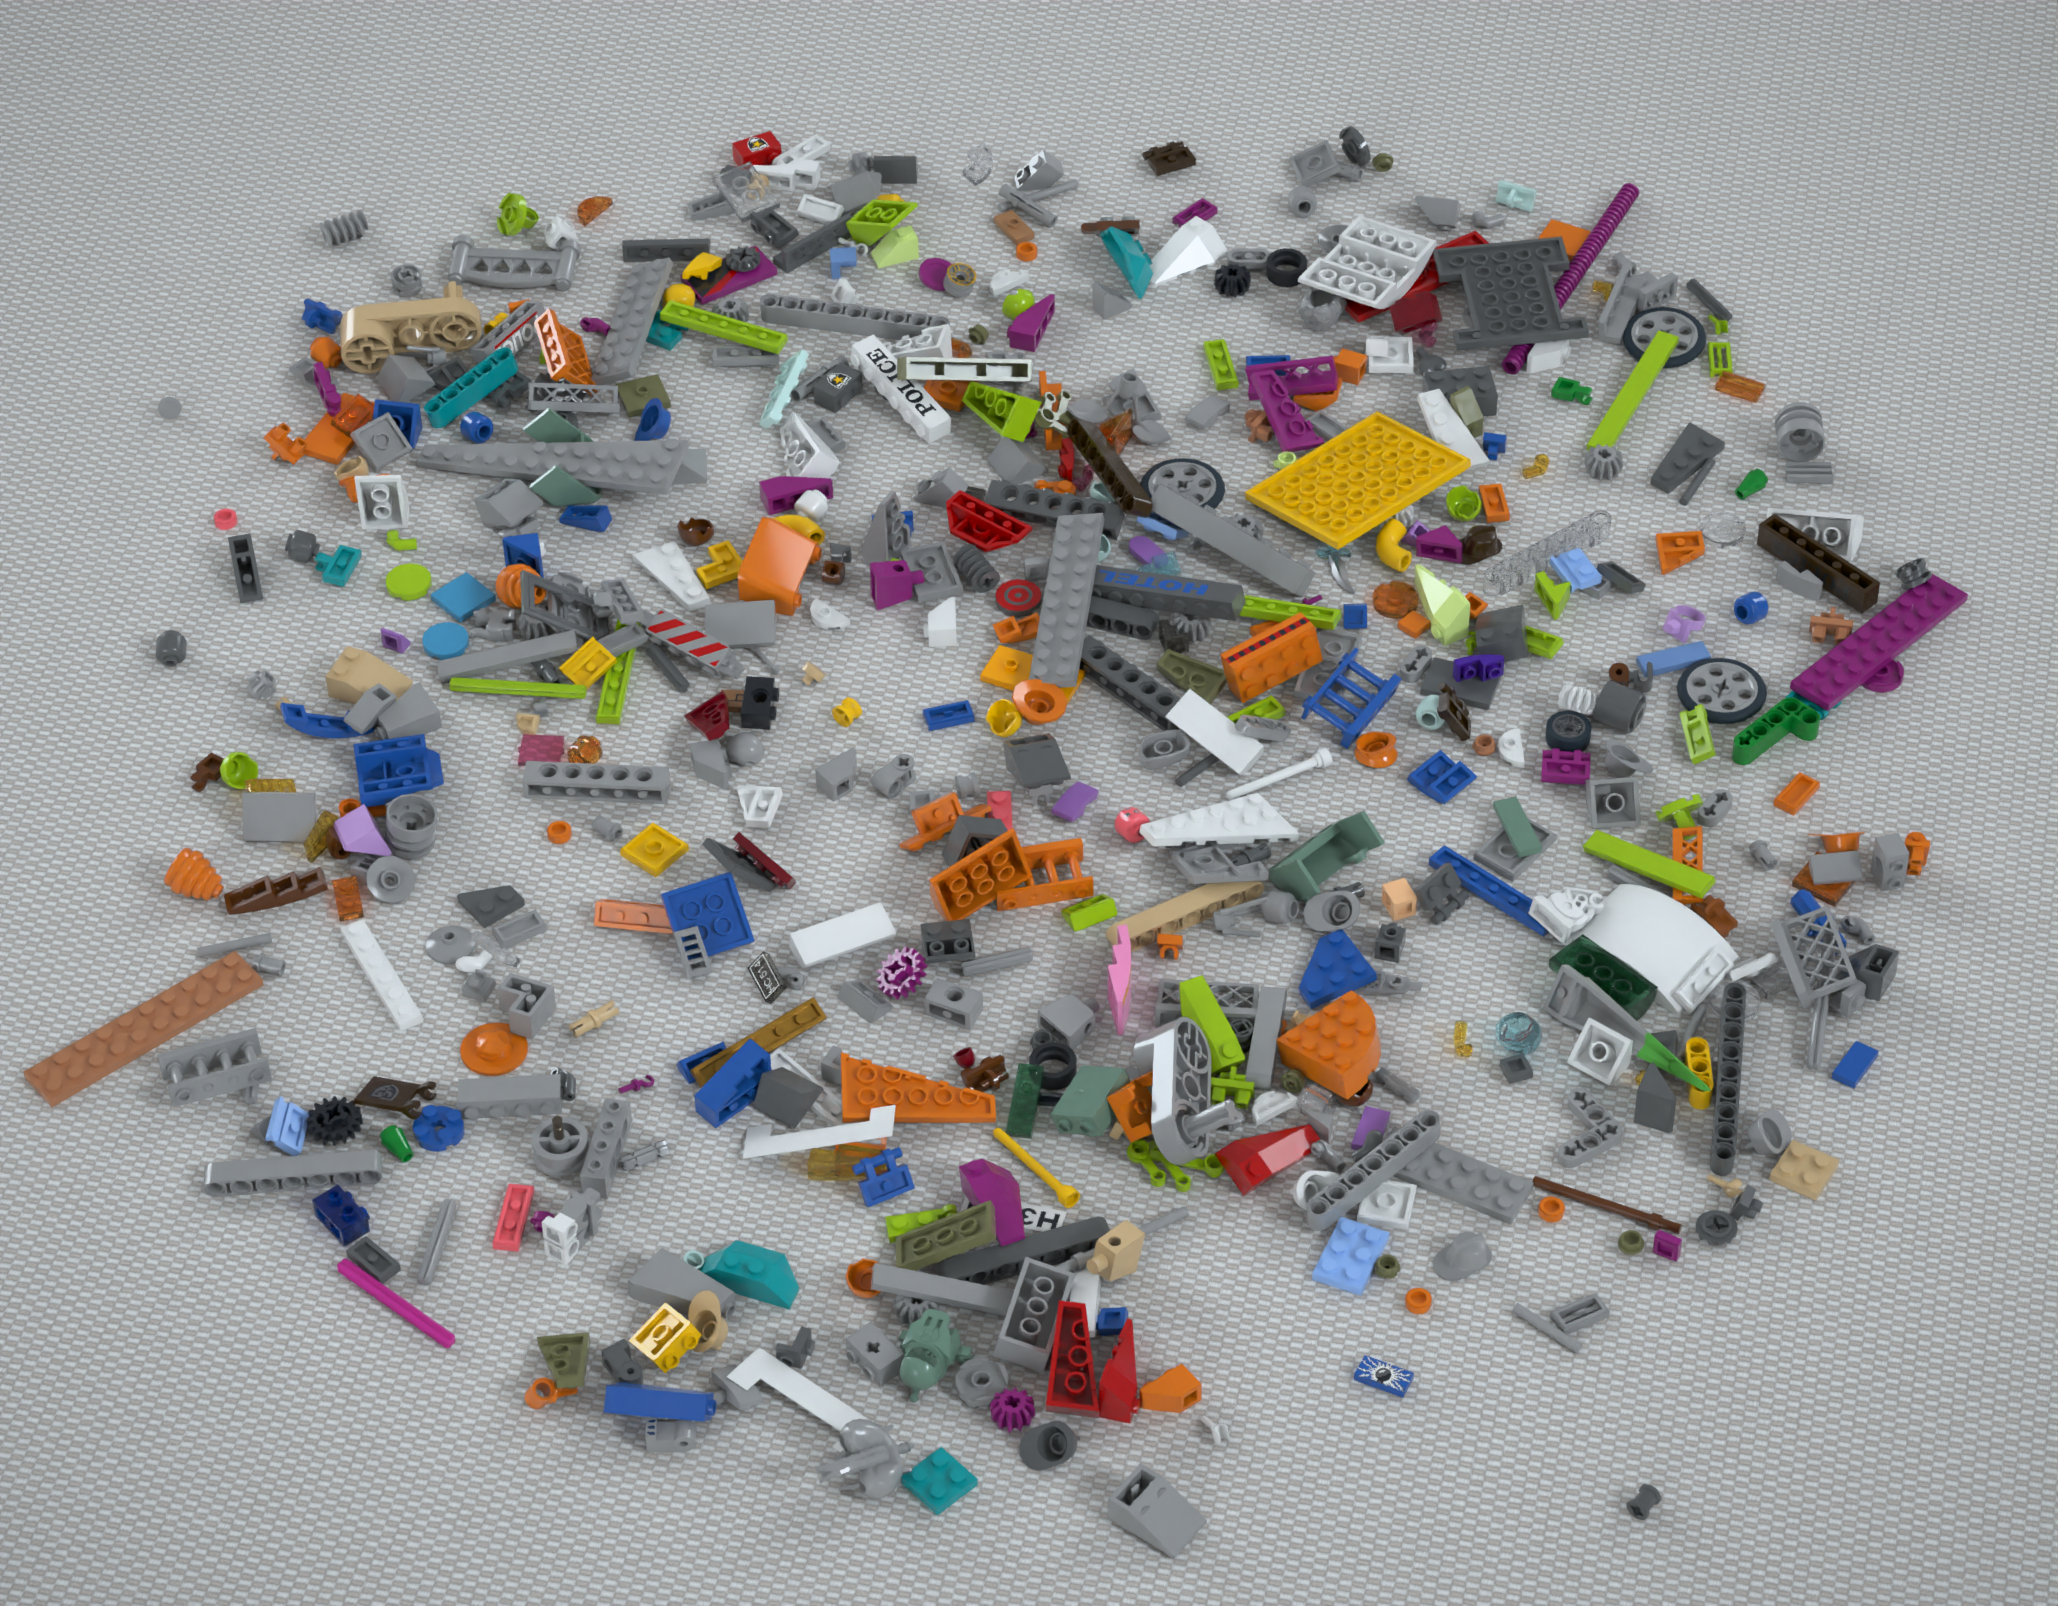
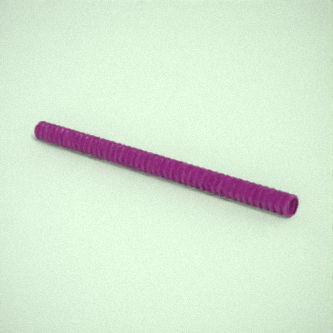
M1623 184L1569 263V270H1564L1554 285L1560 311L1639 196V189L1634 184ZM1536 343L1513 345L1501 363L1503 370L1511 375L1517 374Z

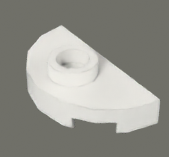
M1010 269L999 271L992 277L990 292L993 297L1029 281V274L1022 270L1020 272H1010Z
M816 598L811 603L810 614L812 622L816 626L829 630V628L836 627L843 629L850 625L848 617Z
M1520 728L1509 730L1499 739L1498 754L1503 761L1505 759L1507 762L1512 763L1513 767L1524 768L1525 762Z
M1766 953L1765 956L1758 959L1754 956L1736 964V969H1730L1729 974L1732 981L1745 976L1746 978H1751L1758 975L1760 969L1778 961L1773 953Z
M1275 1091L1261 1094L1254 1101L1252 1108L1253 1122L1258 1126L1298 1105V1098L1291 1093L1286 1095L1275 1093Z

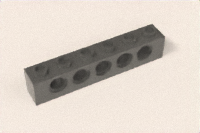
M991 479L984 501L1018 520L1056 527L1058 516L1103 513L1105 520L1102 534L1106 538L1118 540L1125 517L1124 512L1116 502L1109 501L1106 503L1092 497H1076L1072 493L1061 494L1048 488L1037 489L1028 484H1012L1003 479L999 481ZM1010 497H1016L1012 501L1007 500ZM1037 501L1035 505H1028L1030 502ZM1053 506H1060L1055 510L1050 509ZM1076 510H1081L1078 514H1072Z
M1090 635L1084 639L1079 669L1085 671V677L1163 731L1180 730L1165 717L1181 699L1179 696L1174 694L1168 687L1158 683L1152 676L1142 672L1136 665L1129 663L1118 653L1110 650L1101 641H1097Z

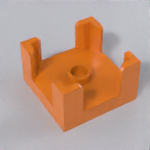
M1153 1070L1132 1079L1107 1097L1130 1143L1152 1134V1095L1147 1087L1152 1085Z

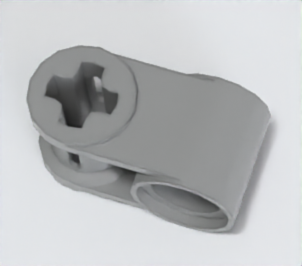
M908 754L896 756L891 762L875 772L871 779L872 786L889 798L896 797L916 780V774L913 770L914 758Z

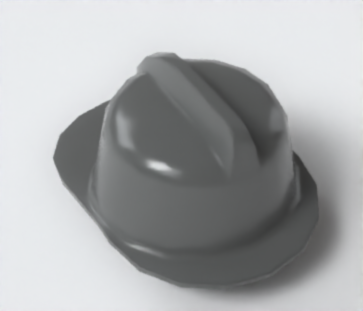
M1051 1421L1034 1427L1024 1434L1019 1445L1020 1457L1023 1463L1030 1469L1036 1471L1046 1470L1068 1461L1076 1452L1077 1441L1080 1440V1437L1075 1435L1066 1423Z

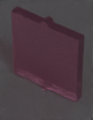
M523 734L521 747H518V766H525L526 761L561 762V757L564 754V736Z

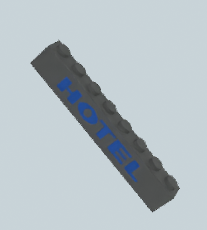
M1100 565L1096 567L1092 596L1141 608L1236 621L1246 604L1242 585Z

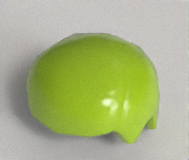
M1017 289L1018 293L1016 295H1007L1002 305L1004 316L1015 320L1018 315L1035 305V298L1031 291Z
M1464 485L1453 487L1446 497L1447 511L1452 518L1458 521H1471L1480 513L1482 503L1477 492L1470 491Z
M231 752L223 759L220 766L222 780L233 788L239 790L248 789L255 783L258 777V764L246 753Z

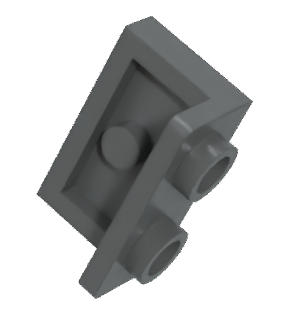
M772 209L761 216L754 211L750 213V226L753 231L760 233L768 243H772L778 249L799 236L798 229Z

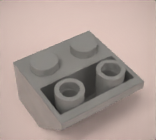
M509 478L504 479L474 499L483 524L508 526L509 528L519 525L521 523L520 520L535 514L536 510L544 505L543 501L520 479Z

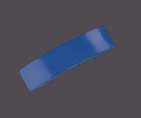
M280 704L284 722L290 727L308 735L323 738H351L373 733L375 729L373 727L360 734L343 721L345 717L306 713L304 705Z

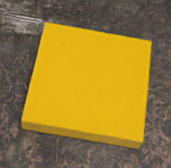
M651 823L620 849V855L656 878L689 851V846L660 826Z

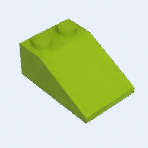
M873 199L848 220L846 225L857 245L864 243L867 247L872 246L916 209L918 204L917 202Z

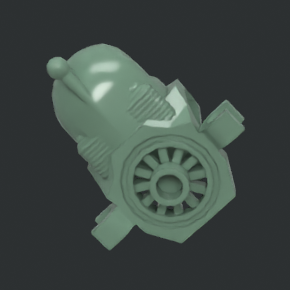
M935 1309L924 1311L921 1319L911 1323L908 1331L902 1330L899 1336V1340L902 1341L900 1347L904 1353L899 1371L900 1378L905 1385L913 1389V1393L909 1398L913 1403L918 1401L920 1390L924 1391L933 1387L939 1379L944 1377L948 1366L954 1365L956 1360L963 1364L974 1358L973 1355H970L972 1352L971 1347L961 1346L958 1329H948L951 1322L946 1312Z

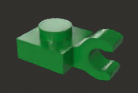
M1559 377L1551 390V397L1571 402L1576 398L1581 404L1590 405L1592 397L1588 396H1590L1593 389L1588 386H1580V381Z

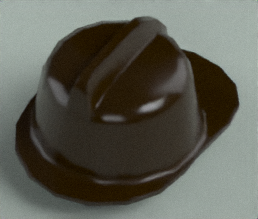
M1494 525L1473 526L1468 531L1466 537L1459 540L1462 543L1461 564L1463 565L1478 563L1499 554L1502 550V543L1497 538Z

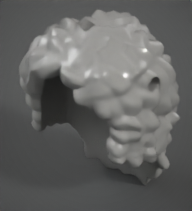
M1309 287L1308 292L1303 295L1302 301H1300L1298 313L1301 315V319L1304 320V324L1309 326V329L1313 331L1328 330L1336 323L1340 314L1345 311V306L1347 305L1346 298L1320 289L1313 290L1314 288Z

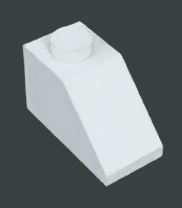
M1569 340L1536 343L1528 354L1527 373L1531 374L1560 367L1564 359H1568L1571 347L1569 346Z
M955 597L948 598L928 613V624H923L924 638H929V647L957 646Z

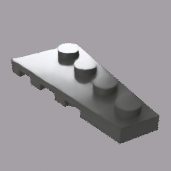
M1689 422L1652 475L1650 484L1667 494L1671 493L1698 471L1708 458H1714L1724 450L1725 442Z

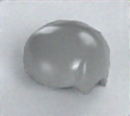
M741 732L729 739L726 746V754L731 762H736L741 766H745L747 762L758 764L764 757V747L755 734Z

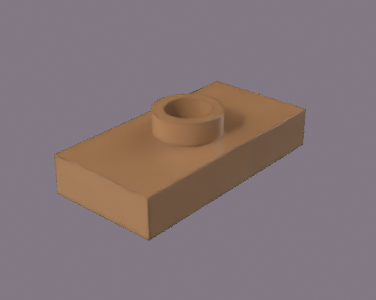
M1012 209L994 217V224L1016 246L1035 238V232Z

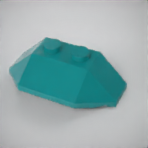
M1111 226L1099 235L1138 299H1141L1152 278L1153 272L1150 265L1153 263L1147 252L1142 253L1144 249L1139 240L1134 241L1129 233Z
M735 1240L705 1257L704 1264L699 1270L729 1288L735 1294L789 1310L799 1292V1285L785 1254L739 1240Z

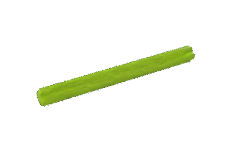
M457 677L451 678L449 682L450 690L456 692L584 699L587 693L585 685Z

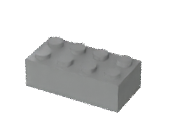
M1025 1257L992 1356L1043 1373L1054 1342L1059 1300L1067 1301L1075 1273Z

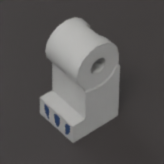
M646 1417L645 1440L647 1453L692 1450L696 1445V1424L690 1420L667 1422L657 1421V1417Z

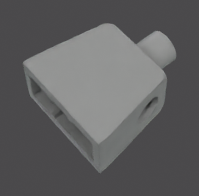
M1069 994L1038 1009V1027L1041 1030L1049 1031L1056 1042L1065 1044L1074 1050L1095 1030V1012L1100 1010V1006L1092 997L1082 1002L1076 996Z

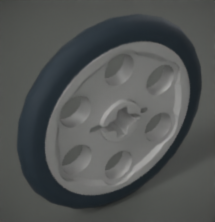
M1671 307L1650 308L1634 315L1629 320L1622 337L1624 346L1629 354L1639 361L1658 330L1678 336L1679 342L1677 346H1684L1686 349L1678 350L1675 347L1663 368H1673L1688 364L1701 354L1706 345V333L1699 320L1683 310ZM1666 320H1671V321H1673L1674 323L1671 324V325H1668V324H1665L1664 321H1666ZM1648 324V325H1652L1653 328H1651V329H1646V328H1643L1642 326ZM1682 331H1688V332H1690L1691 334H1689V335H1682L1680 332H1682ZM1644 339L1647 340L1648 343L1641 344L1638 341Z
M1188 458L1170 459L1154 465L1145 473L1140 483L1150 498L1154 495L1159 484L1168 486L1170 483L1181 489L1179 494L1186 497L1189 494L1196 499H1201L1202 501L1198 505L1203 508L1205 505L1214 509L1217 508L1225 494V483L1215 468L1199 460ZM1193 472L1195 475L1186 476L1185 473ZM1171 475L1173 478L1165 479L1163 476ZM1208 484L1210 487L1201 488L1200 485Z
M1710 658L1692 664L1682 673L1677 684L1678 697L1688 711L1695 709V706L1701 704L1699 700L1707 699L1710 703L1703 704L1707 712L1708 722L1718 724H1733L1753 717L1760 711L1767 696L1766 685L1753 668L1745 663L1727 658ZM1718 672L1722 675L1719 677H1715L1710 675V673ZM1734 678H1742V679H1744L1745 681H1744V682H1735L1733 679H1734ZM1694 683H1702V684H1704L1705 686H1704V687H1695L1693 684H1694ZM1725 684V689L1723 690V692H1721V695L1719 697V692L1723 689V685ZM1747 694L1750 696V698L1743 699L1740 698L1739 695ZM1731 705L1733 709L1726 710L1722 706Z

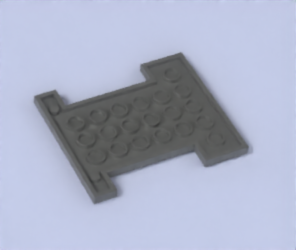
M1562 236L1433 250V260L1439 283L1462 282L1473 328L1453 330V339L1457 351L1589 337L1585 317L1562 318L1550 275L1552 271L1569 270V260Z

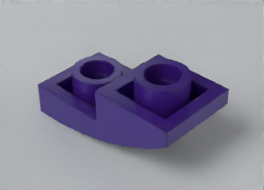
M1484 654L1454 659L1453 678L1456 682L1479 676L1482 682L1497 678L1504 674L1505 658L1503 655Z

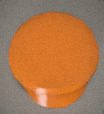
M1376 731L1361 735L1357 739L1354 751L1356 759L1360 763L1373 768L1391 766L1398 757V752L1394 746L1396 737L1390 733Z

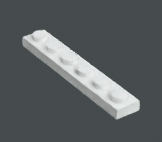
M361 919L341 927V935L399 1030L403 1031L423 1023L422 1014L365 921Z

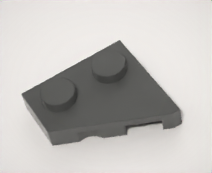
M457 356L427 374L435 383L433 387L443 391L467 373L469 369L460 357Z
M511 885L457 895L458 903L484 928L525 906L524 898Z

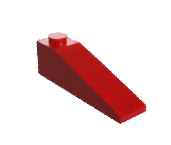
M1308 1124L1235 1140L1217 1151L1215 1156L1243 1196L1311 1155V1145L1321 1139L1312 1126Z
M1127 1318L1119 1335L1118 1346H1114L1112 1359L1107 1360L1099 1383V1417L1130 1424L1133 1414L1139 1413L1141 1399L1137 1398L1133 1321Z

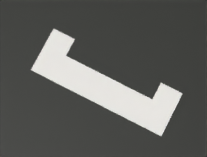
M896 1105L872 1108L870 1121L770 1136L772 1124L748 1127L743 1159L890 1137L893 1134Z
M760 1347L726 1376L745 1390H749L761 1379L839 1431L852 1420H869ZM838 1440L832 1447L841 1453L843 1448L840 1445V1440Z

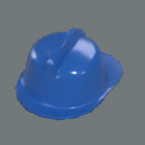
M653 398L646 404L634 441L660 439L667 434L671 423V413L662 406L659 398Z

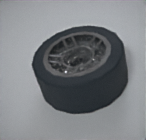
M1569 710L1559 711L1547 720L1545 735L1547 745L1551 749L1560 748V751L1574 752L1575 749L1582 752L1590 744L1592 726L1589 719L1581 713Z

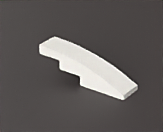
M1086 1266L1078 1271L1074 1269L1075 1277L1071 1287L1070 1302L1086 1304L1090 1337H1095L1098 1308L1100 1306L1101 1276L1098 1273H1090Z

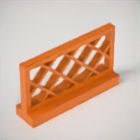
M548 308L534 321L550 378L556 382L563 377L572 384L596 385L591 380L593 373L582 337L559 323L555 311ZM582 389L588 394L592 395L587 389ZM591 389L595 394L598 392L597 389Z

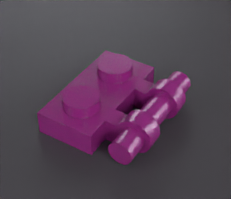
M1560 748L1543 750L1541 782L1585 785V780L1590 779L1591 753H1584L1581 750L1575 749L1574 752L1560 751Z

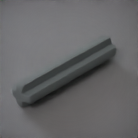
M1692 278L1687 282L1686 287L1720 320H1727L1729 322L1732 319V314L1696 279Z
M649 644L646 649L647 655L679 692H686L690 686L687 679L657 644Z

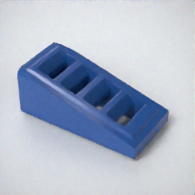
M568 505L559 521L570 526L596 532H605L612 521V517L608 507L605 505Z

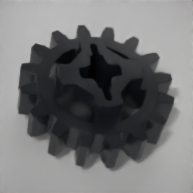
M333 1096L332 1101L329 1102L324 1098L322 1105L315 1103V1110L308 1111L309 1117L306 1118L309 1135H314L316 1142L322 1139L323 1145H326L329 1141L332 1142L333 1146L337 1145V1141L346 1144V1138L355 1139V1132H361L360 1125L363 1124L360 1107H356L354 1101L347 1103L346 1097L338 1101L336 1096Z

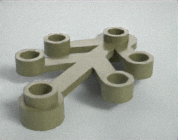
M1061 390L1056 397L1051 392H1046L1041 397L1043 407L1038 409L1035 416L1038 426L1045 429L1053 428L1062 434L1063 439L1069 438L1068 428L1058 421L1068 426L1072 419H1077L1069 410L1067 411L1068 403L1072 399L1071 394L1067 390ZM1057 398L1059 402L1057 412H1053L1051 410L1052 405L1056 402Z

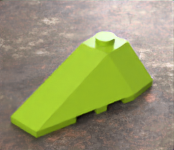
M1201 975L1180 982L1179 994L1182 1017H1188L1201 1028L1208 1041L1211 1051V1077L1220 1075L1221 1072L1230 1071L1231 1066L1240 1068L1245 1060L1244 1054L1234 1031L1204 976Z

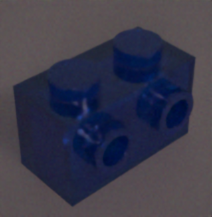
M338 1184L312 1199L315 1217L344 1247L370 1232L368 1223L370 1216L363 1206L359 1207L355 1203L352 1194L349 1191L345 1192Z

